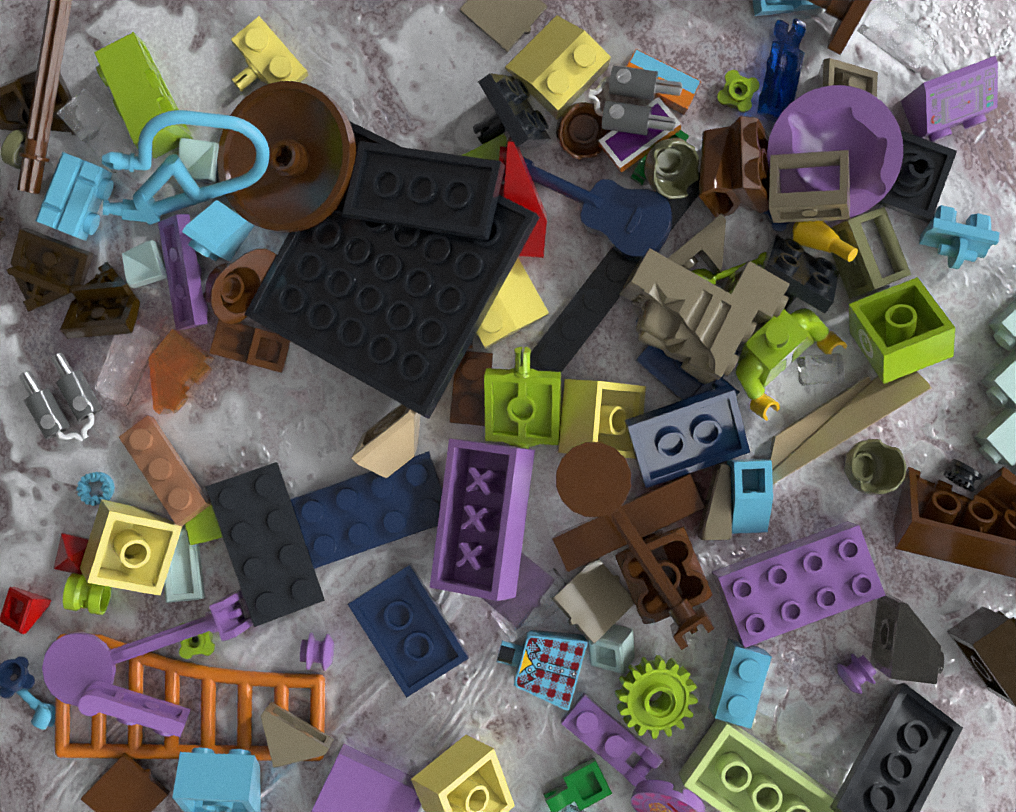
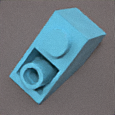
M216 200L189 222L182 232L192 238L188 245L200 254L211 258L215 262L219 257L230 262L254 225Z
M727 460L731 477L732 534L768 532L773 503L772 460Z

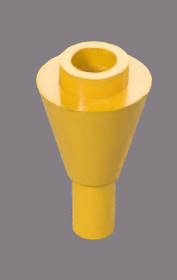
M825 221L795 222L793 226V240L801 246L828 253L832 252L848 262L853 261L858 253L857 248L842 241Z

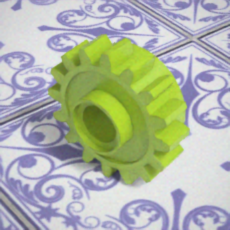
M656 655L655 659L650 661L642 657L641 663L636 666L630 664L626 677H619L622 688L615 690L616 697L621 701L616 707L620 715L624 716L623 720L629 728L634 726L639 736L644 735L648 730L652 739H657L661 730L668 737L672 736L671 727L674 725L684 729L685 726L681 719L684 716L693 718L694 714L689 709V705L698 703L696 696L691 693L697 689V686L691 678L688 679L690 673L684 666L679 668V664L673 658H670L665 663L660 655ZM662 691L661 696L657 700L649 701L654 693Z

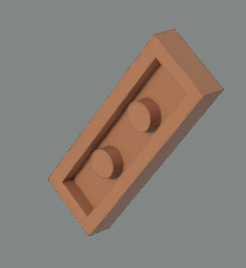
M147 415L119 436L176 525L183 526L211 505L154 417Z

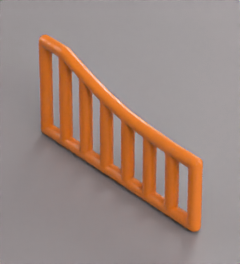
M60 634L56 640H58L66 634ZM92 634L105 642L110 649L126 644L101 634ZM153 652L129 659L128 690L143 694L144 665L165 671L164 701L179 705L180 676L201 680L200 745L179 744V737L175 735L164 736V744H143V726L139 724L128 725V744L106 743L107 715L100 712L91 716V743H70V704L63 703L55 697V755L59 758L119 759L126 753L131 759L179 760L180 752L191 753L193 748L200 747L212 749L216 754H228L231 749H243L250 751L251 755H255L258 761H272L268 746L252 745V686L274 687V703L288 712L289 688H311L310 725L325 733V677L322 674L273 673L209 667L172 659ZM216 682L238 685L237 745H215ZM324 755L304 761H320Z

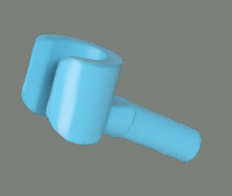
M22 689L16 692L30 708L35 710L31 720L33 726L42 730L46 729L47 726H53L55 722V705L41 702L28 690Z

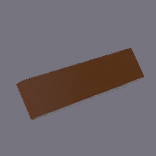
M690 473L625 501L621 505L641 538L706 507ZM607 515L590 518L556 533L552 538L567 572L627 545Z

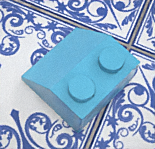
M200 747L193 748L191 753L180 752L172 798L184 812H261L260 764L255 755H251L250 751L243 749H231L228 754H216L212 749Z

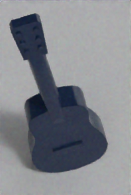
M523 157L532 180L582 204L580 217L584 228L592 234L604 237L622 257L638 262L649 248L659 252L665 244L672 227V210L669 202L661 194L647 189H627L609 179L598 181L589 192L534 166L533 161Z

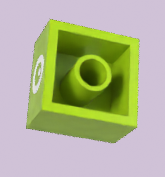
M918 277L848 304L849 333L883 384L954 357L955 326Z

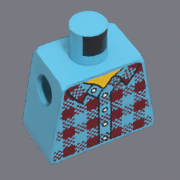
M527 630L523 646L502 640L496 662L516 667L514 686L569 711L588 642L581 634Z

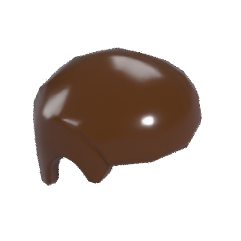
M580 102L567 107L559 116L555 133L558 144L564 152L580 160L598 156L602 152L598 141L612 130L602 129V117L596 114L594 103Z

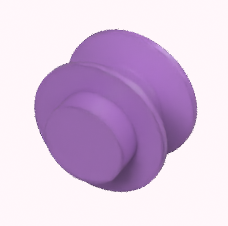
M310 633L308 640L302 639L300 662H306L307 670L311 668L313 663H321L323 671H326L333 662L334 641L330 634H326L323 641L315 640L314 634Z
M851 653L852 663L847 667L838 663L837 673L851 692L862 694L861 684L865 681L876 684L872 676L877 672L864 655L857 658Z

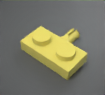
M260 16L231 38L233 45L245 57L248 67L231 79L241 92L257 78L266 84L279 81L301 82L308 76L307 70Z

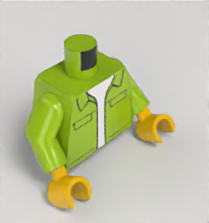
M801 308L791 314L783 309L778 317L774 316L743 345L737 362L736 376L748 398L752 399L750 409L766 421L768 420L766 416L767 409L771 407L778 412L780 404L764 393L765 387L816 341L818 348L829 359L835 360L836 358L832 355L833 349L838 345H841L844 349L847 348V344L835 332L829 331V328L810 309Z

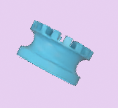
M103 472L86 474L77 483L78 497L85 504L92 506L99 505L101 499L109 501L115 490L112 478ZM90 481L103 482L101 490L104 493L92 497L89 494L92 490V487L89 485Z

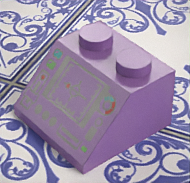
M996 56L924 82L901 100V104L913 135L921 138L928 137L930 141L935 142L951 135L950 128L963 124L966 130L986 122L985 115L997 108L998 62Z

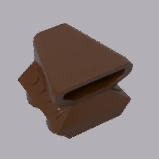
M740 116L731 126L705 130L702 133L699 197L715 218L720 214L724 217L733 214L741 203L760 214L769 210L770 172L767 158L769 136L758 118Z
M684 526L666 532L659 530L642 537L682 599L687 598L691 606L694 607L706 602L713 596ZM627 548L616 554L615 558L643 624L656 623L670 617L667 611L669 606L631 549Z

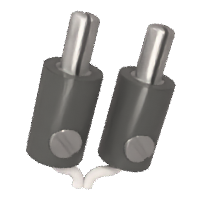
M613 65L610 77L603 78L596 89H590L588 100L594 102L596 114L602 117V129L647 136L649 128L673 131L675 128V118L651 115L652 108L649 106L606 101L604 110L601 111L599 99L594 96L603 90L606 83H609V94L648 100H654L655 93L680 96L682 83L659 80L658 71Z
M60 352L51 357L52 362L62 377L56 384L77 421L89 418L88 423L81 430V435L77 433L63 434L71 425L49 388L41 390L31 371H25L19 375L22 384L29 394V397L24 402L46 440L58 436L62 440L75 438L78 442H81L88 438L87 430L94 424V415L100 412L103 407L82 371L77 370L73 372L64 354Z

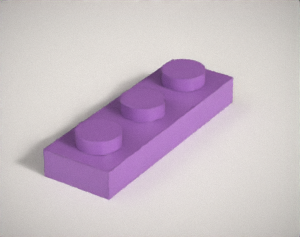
M176 214L158 222L176 331L188 330L208 324V307L203 298L200 280L202 274L201 267L197 262L196 250L188 245L192 238L182 232L185 226L191 222L189 214Z

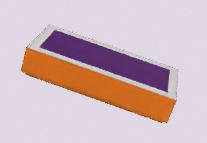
M659 97L647 106L652 108L651 115L675 118L676 124L673 131L649 128L647 136L611 131L598 141L599 146L621 173L647 155L655 144L669 139L681 130V123Z

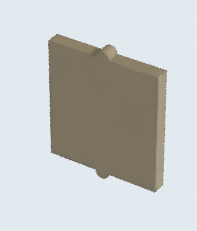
M467 0L460 8V12L508 53L524 34H530L531 26L547 9V5L541 0Z
M599 558L589 562L552 598L555 604L569 618V625H575L591 645L595 644L635 604L630 593L619 582L620 577L618 575L614 576Z

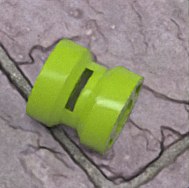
M72 573L65 584L63 608L72 611L87 608L91 614L103 615L110 602L112 587L87 583L83 574Z

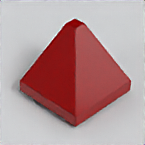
M9 587L0 615V622L20 634H26L49 607L51 599L23 589Z

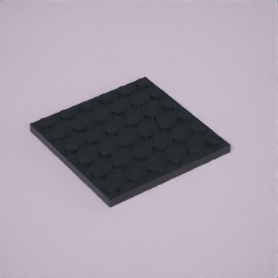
M350 121L356 143V154L360 141L401 147ZM346 193L339 206L322 222L302 231L289 232L244 315L423 417L430 419L540 217L535 212L499 195L489 239L483 240L348 218L342 214L347 196Z

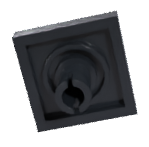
M489 73L478 81L495 110L493 114L473 126L475 134L481 133L477 138L482 144L500 136L506 131L516 147H540L551 140L546 131L549 129L546 119L540 111L533 110L527 100L530 97V93L519 78L515 79L513 76Z
M901 130L903 159L900 172L890 191L877 204L929 222L933 219L957 151Z
M776 235L768 247L762 268L790 284L784 294L788 297L784 309L788 312L796 298H799L825 314L834 303L840 272L827 259L822 257L815 258L805 252L803 247L796 241L789 238L783 239Z

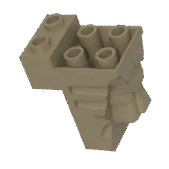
M649 248L634 266L619 295L641 308L635 327L638 333V341L645 345L662 349L666 356L683 362L681 368L705 385L716 379L719 380L723 374L728 376L739 359V356L734 353L741 341L746 343L758 324L762 322L767 323L772 316L778 317L788 301V297L784 294L790 284L749 261L732 273L724 288L721 289Z

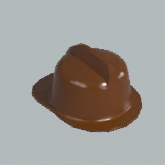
M265 248L253 249L243 254L234 262L220 264L211 271L206 281V291L203 293L205 301L211 304L213 313L220 321L234 324L247 318L244 314L276 257L274 252Z

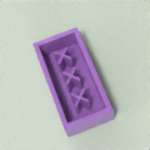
M449 439L429 588L495 601L516 597L535 450L471 440Z
M849 521L712 572L736 639L744 648L885 596L861 528L858 524Z

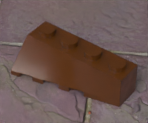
M908 467L894 518L895 549L1016 578V512L1008 509L1003 513L994 509L988 503L989 500L974 495L970 499L952 491L953 485L940 479L935 484L921 478V471Z

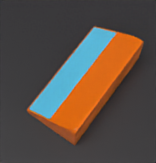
M638 49L634 51L626 66L658 71L659 80L681 82L682 92L680 96L655 93L654 100L659 97L667 107L683 115L687 112L701 83L700 80Z

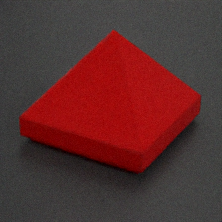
M61 533L54 569L82 574L80 566L89 539Z

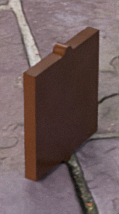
M124 753L81 797V800L95 812H152L169 795L170 791L150 775V769L144 770Z

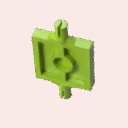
M517 347L514 349L515 368H486L484 374L485 441L504 442L511 446L526 449L539 444L559 445L561 372L530 369L531 349L528 347L524 348L522 360V347Z

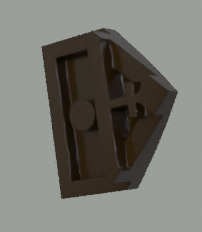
M21 228L10 262L12 267L6 269V271L15 278L25 298L23 303L27 311L30 312L70 294L69 288L71 286L84 285L94 253L32 229Z
M108 262L98 267L101 273L96 274L95 278L85 285H73L69 288L76 299L71 301L60 328L67 339L133 333L140 301L128 284L122 280Z

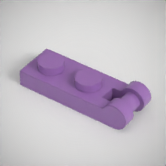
M94 681L89 684L78 702L79 711L85 716H94L100 712L116 717L117 721L126 725L139 724L152 728L155 733L161 736L175 735L181 737L191 710L102 681Z
M585 693L580 696L561 719L563 726L619 771L635 787L639 782L646 780L645 776L652 768L657 769L663 762V759L653 749ZM635 751L641 759L633 767L626 760Z

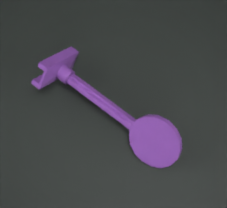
M241 589L209 605L210 611L206 612L204 617L114 649H110L105 642L95 635L85 632L68 633L54 641L45 653L42 665L44 682L51 694L61 702L78 706L80 698L92 682L102 681L113 685L116 673L115 665L117 663L208 631L212 633L219 632L222 642L237 637L253 625L251 617L245 618L239 600L243 598Z

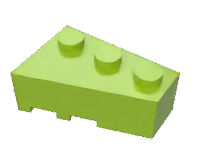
M132 32L94 53L99 63L96 66L97 73L106 87L110 88L114 97L112 100L113 104L124 120L130 137L138 149L140 133L149 120L159 114L179 109L145 42L136 33ZM176 124L161 129L153 138L152 157L156 159L179 147L180 138L194 139L187 125Z

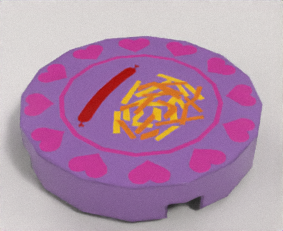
M652 779L639 782L636 785V789L634 788L631 797V805L636 812H705L706 810L702 800L692 791L683 788L682 793L673 790L674 784L662 780Z

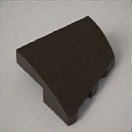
M36 70L0 85V130L15 131L27 129ZM60 73L50 131L71 132V135L77 136L85 130L72 96Z

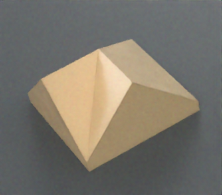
M402 404L398 405L362 434L351 458L356 464L384 478H388L415 456L419 443L421 415Z

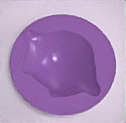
M845 85L820 87L798 97L778 117L768 141L767 158L769 172L771 155L849 150L850 217H853L871 209L880 202L895 183L903 159L901 130L889 108L871 93ZM840 166L781 169V193L840 190Z

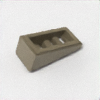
M724 463L716 464L713 470L705 501L706 507L703 509L698 529V538L701 540H730L732 538L730 467Z

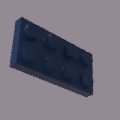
M430 451L414 456L388 478L370 471L293 498L291 503L313 567L316 569L438 526L443 488Z

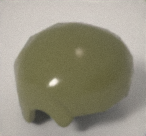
M681 138L666 139L655 144L647 154L644 166V174L650 187L668 199L686 197L688 195V187L693 182L699 180V157L695 147Z
M867 439L855 443L847 452L844 473L852 487L868 495H881L899 488L905 480L907 465L898 447L886 445L881 439Z

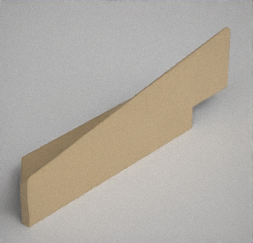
M917 371L883 384L879 376L872 381L869 377H864L773 436L770 447L773 484L922 395L932 387Z

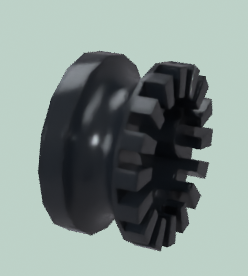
M953 459L951 461L952 469L945 471L943 475L948 480L953 481L954 484L960 482L958 486L973 492L975 490L974 482L981 480L983 475L967 464Z

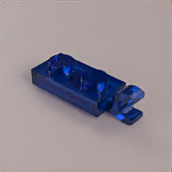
M798 18L793 19L789 32V24L783 20H777L774 26V35L778 40L772 41L757 114L776 123L781 113L796 97L805 52L800 50L799 47L806 31L805 23Z

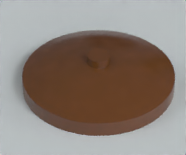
M279 81L256 89L236 106L230 116L248 121L264 135L269 147L268 166L264 175L256 183L247 188L225 194V196L239 215L258 227L277 232H297L308 229L331 215L348 192L356 159V143L351 124L335 100L310 85L295 81ZM223 129L219 141L217 164L220 182L247 173L253 167L256 159V149L251 140L242 133L230 129Z

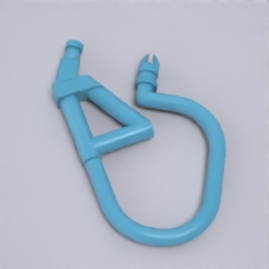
M174 110L159 114L149 120L143 127L138 141V156H135V153L128 155L119 152H109L102 155V164L109 169L129 170V172L148 170L152 165V142L154 136L167 126L187 124L230 129L242 133L251 140L256 149V159L253 167L239 177L199 188L179 156L172 154L165 159L148 180L134 193L133 200L123 199V202L104 200L103 215L109 216V214L121 216L122 220L147 222L148 225L160 222L161 215L247 188L256 183L267 169L269 162L268 143L258 128L248 121L235 116L187 110ZM174 176L184 193L155 201L153 196Z

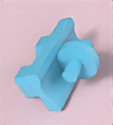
M940 205L935 210L933 219L920 234L919 244L938 248V254L948 256L949 268L959 269L964 260L975 262L977 257L984 258L990 247L999 242L1000 232L992 231L990 216L979 213L971 214L966 220L965 225L956 223L957 211L954 208Z

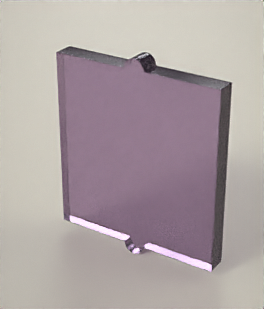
M521 552L516 597L500 601L482 599L519 629L533 609L541 606L540 600L556 579Z

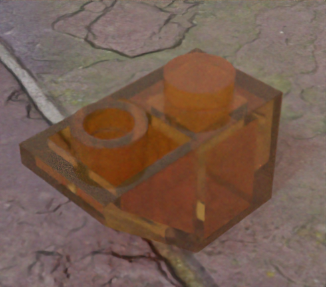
M172 329L149 356L153 410L159 415L170 414L171 411L173 413L178 412L188 401L189 396L186 393L194 383L200 385L212 371L209 365L215 358L181 330Z

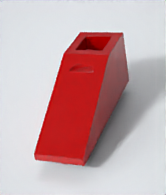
M509 137L507 146H500L499 161L505 165L506 170L505 183L501 184L499 195L535 212L540 217L519 256L544 258L547 213L519 147H516L512 138Z

